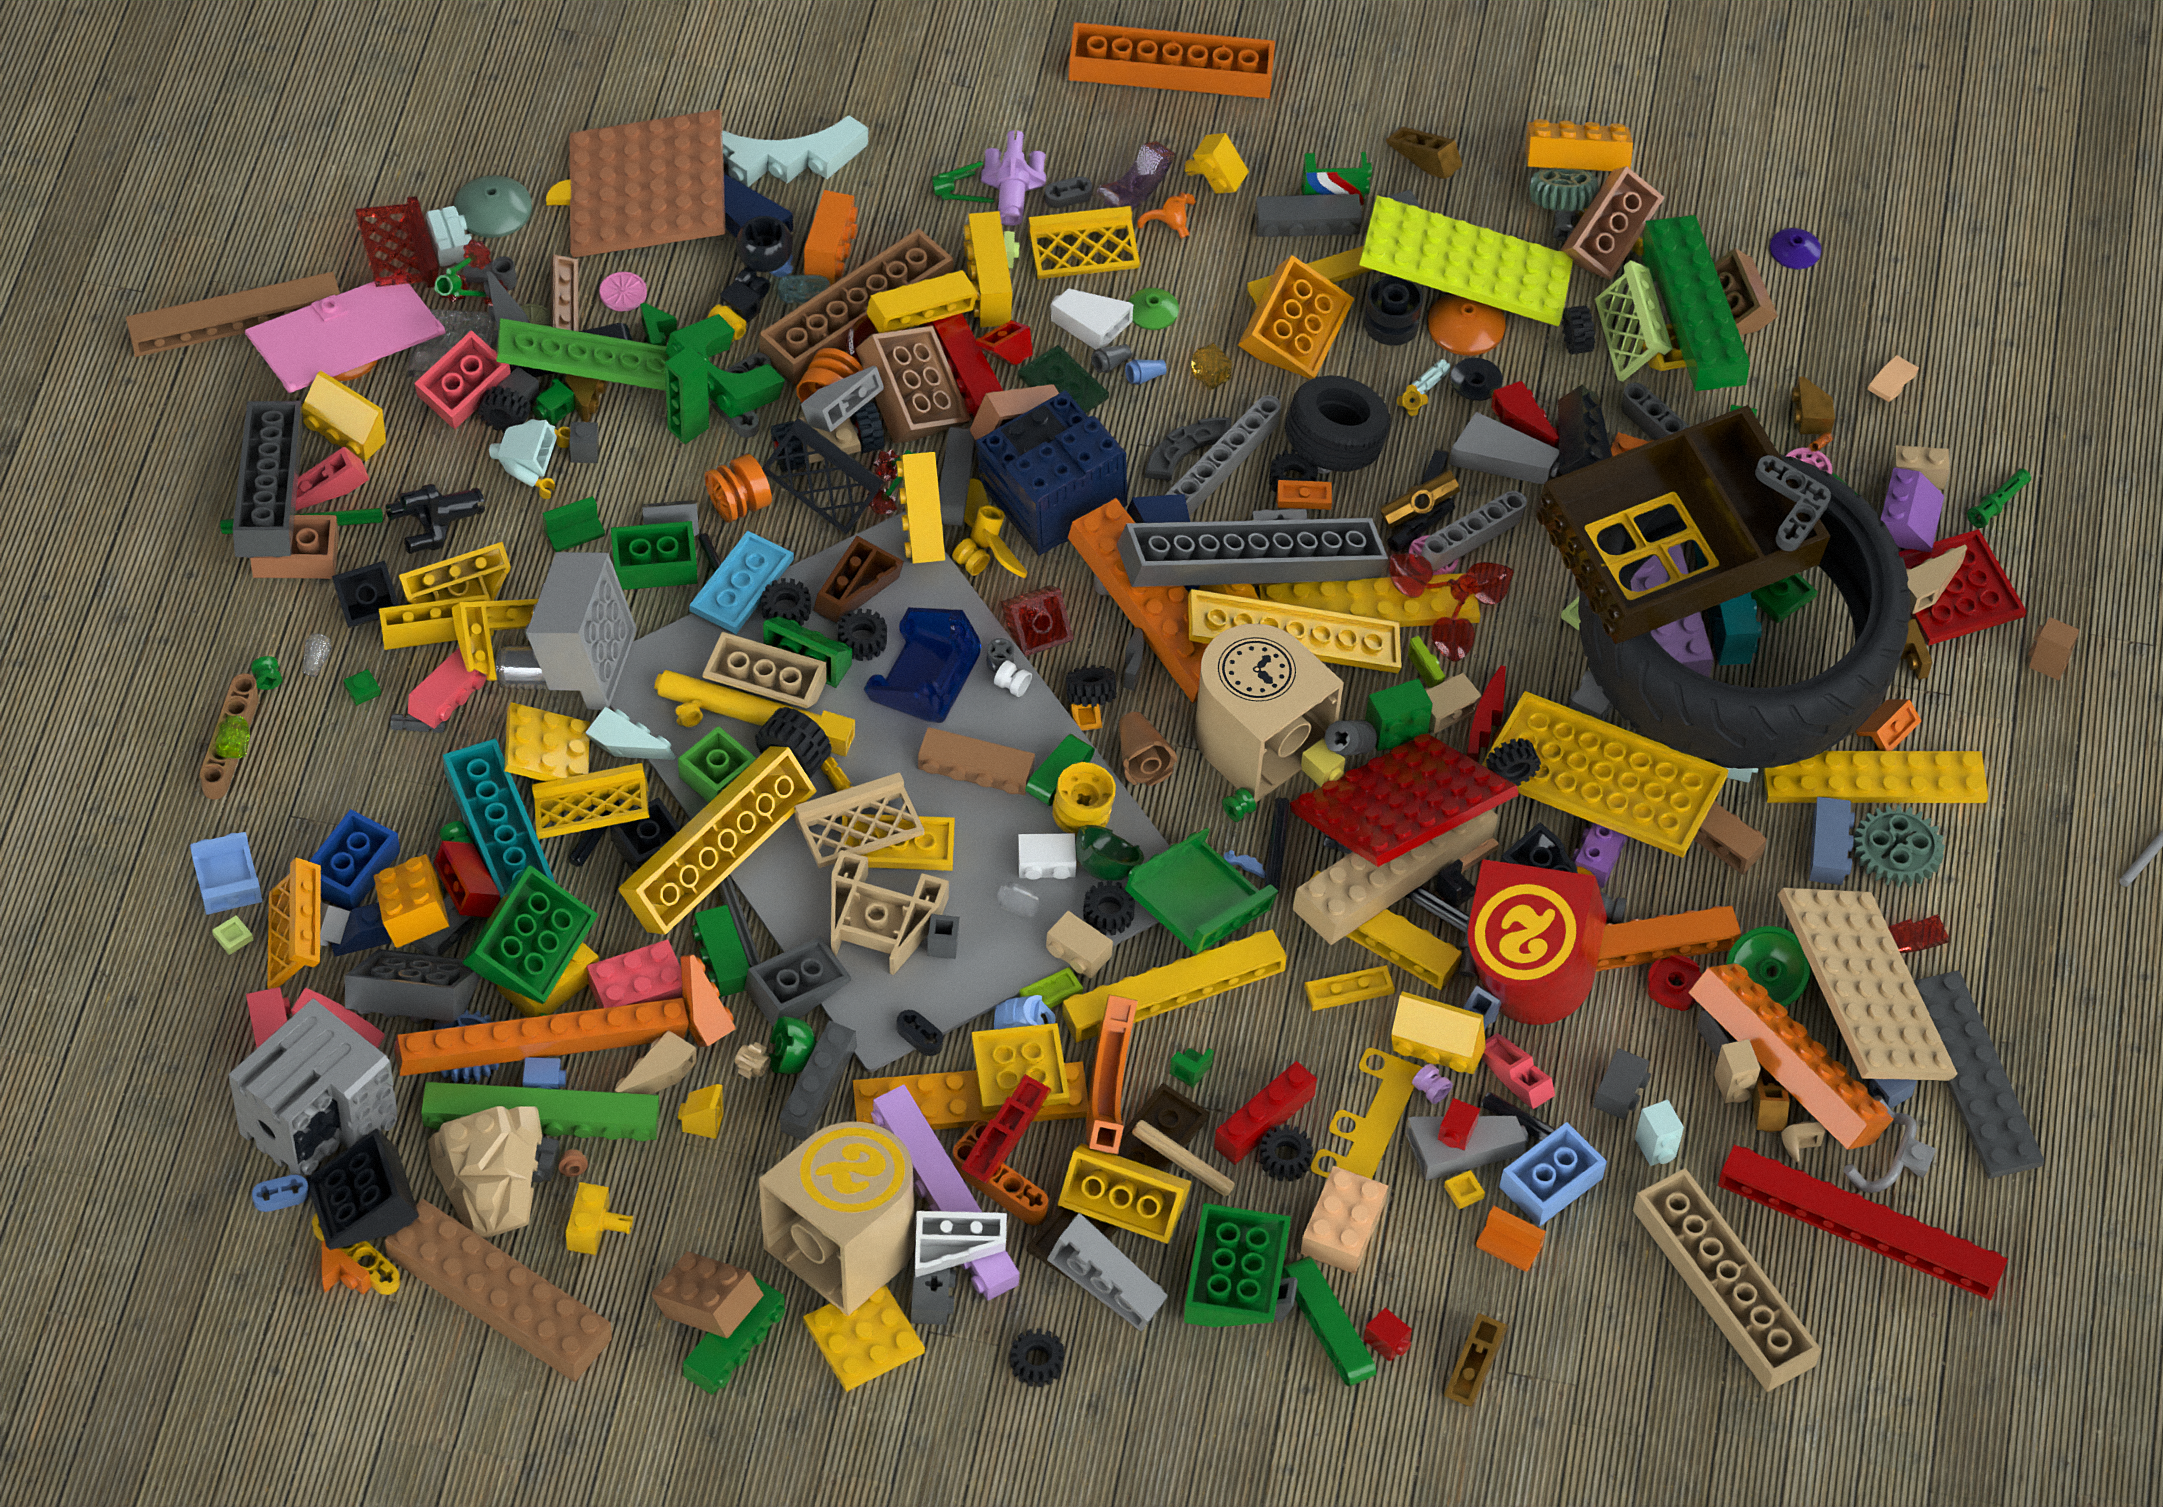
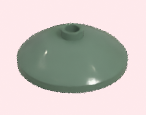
M488 175L466 183L457 193L454 207H456L458 215H464L468 232L480 237L497 238L510 235L526 224L531 215L532 201L527 189L518 181L506 176Z

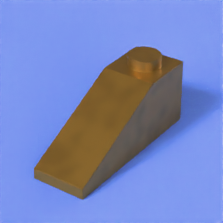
M1404 126L1386 139L1389 146L1429 175L1446 179L1463 166L1454 139Z
M1759 1063L1760 1072L1753 1093L1757 1130L1770 1133L1783 1131L1787 1125L1789 1110L1788 1092Z
M1477 1314L1444 1396L1472 1408L1509 1325L1484 1314Z

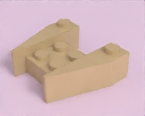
M841 850L832 871L831 951L837 956L842 940L891 954L889 958L890 974L894 975L928 936L931 914H943L949 898V881L922 873L913 897L865 883L868 876V857Z

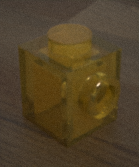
M1213 342L1206 347L1197 349L1192 354L1191 372L1197 380H1200L1209 390H1212L1231 379L1232 362Z

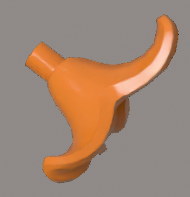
M1180 192L1178 196H1171L1167 199L1163 208L1150 210L1142 214L1137 221L1138 228L1142 229L1147 221L1157 219L1166 223L1170 228L1177 230L1181 239L1189 236L1190 233L1186 227L1185 204L1194 205L1195 197L1184 192Z

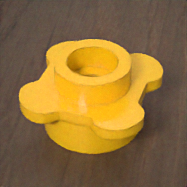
M1412 384L1408 385L1404 394L1397 398L1398 406H1403L1408 410L1410 416H1416L1421 406L1428 403L1427 395L1421 394L1417 387ZM1411 398L1415 399L1414 403L1410 402Z
M693 700L678 706L675 709L678 715L677 724L680 726L684 725L685 727H693L699 724L703 718V713L700 710L701 702Z

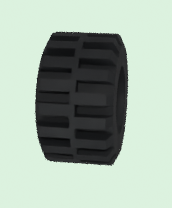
M789 707L778 708L755 736L756 746L761 754L770 746L789 747L809 779L830 756L832 750L829 743L830 740L823 729L804 713Z

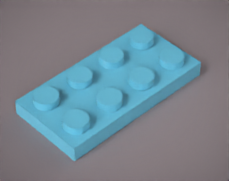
M747 530L689 605L690 612L737 634L761 603L762 592L765 591V587L768 584L772 587V581H778L794 560V553Z

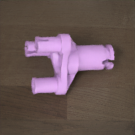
M1014 130L1007 133V151L1004 152L1001 163V151L999 149L989 148L985 150V166L981 172V181L984 184L999 189L998 211L1000 212L1001 223L1010 226L1023 222L1022 214L1025 191L1041 188L1046 184V174L1044 173L1045 153L1041 151L1029 153L1028 166L1022 152L1024 134L1021 131H1017V137L1014 140Z

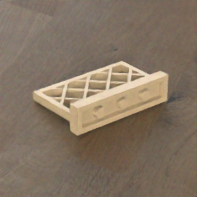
M900 772L795 805V823L798 829L802 831L818 868L835 864L841 850L862 855L924 835L923 825L904 788V780ZM900 797L904 803L901 810L887 806L889 801ZM872 807L877 809L878 812L873 819L862 815V810ZM883 812L897 817L893 825L879 821ZM844 815L852 818L849 826L845 827L834 823L836 818ZM901 819L913 822L915 828L909 830L897 827ZM857 820L870 825L866 834L853 830ZM819 824L826 828L820 836L810 832L808 827ZM875 827L889 832L887 837L882 839L872 837L871 835ZM831 829L844 833L840 843L826 838ZM849 836L863 840L860 846L854 848L845 845ZM823 844L836 849L834 854L823 858L819 850Z

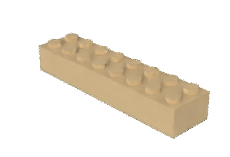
M1490 809L1379 867L1355 852H1351L1298 887L1293 910L1332 945L1439 874L1440 871L1457 859H1461L1485 841L1491 839L1494 836L1498 815Z
M1686 1168L1637 1193L1633 1208L1634 1213L1766 1392L1816 1366L1821 1348Z

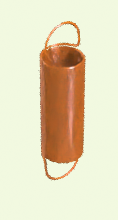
M1826 432L1808 446L1811 449L1810 451L1817 452L1833 439L1830 433Z

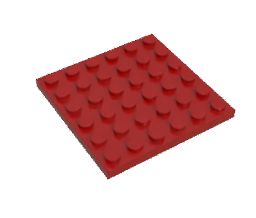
M1427 733L1416 736L1413 741L1403 746H1397L1391 752L1381 757L1369 760L1367 764L1357 769L1347 771L1337 781H1327L1322 787L1312 792L1301 794L1298 799L1290 802L1291 812L1379 867L1518 796L1519 793L1517 785Z

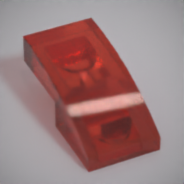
M1938 914L1913 923L1912 919H1908L1888 927L1900 953L1921 951L1949 942V936Z

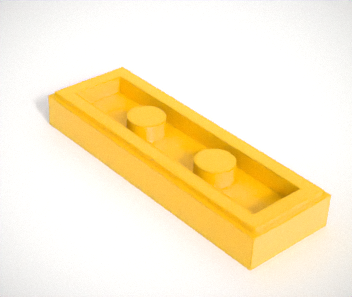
M1387 965L1305 982L1304 986L1312 1011L1391 995L1395 992Z

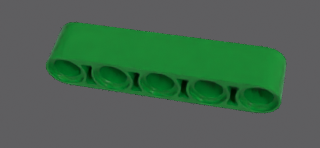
M1306 1256L1283 1266V1279L1295 1277L1298 1280L1295 1300L1345 1385L1351 1387L1376 1376V1366L1372 1357L1313 1258Z

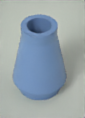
M1133 359L1125 366L1127 380L1131 384L1140 385L1155 377L1165 375L1166 364L1163 359Z

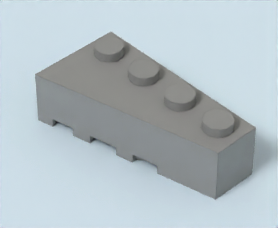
M1080 1213L1059 1237L1047 1259L1141 1332L1168 1297L1160 1285L1145 1275Z

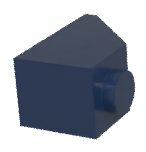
M379 902L353 908L350 911L341 943L330 942L334 957L390 943L389 934L382 921Z

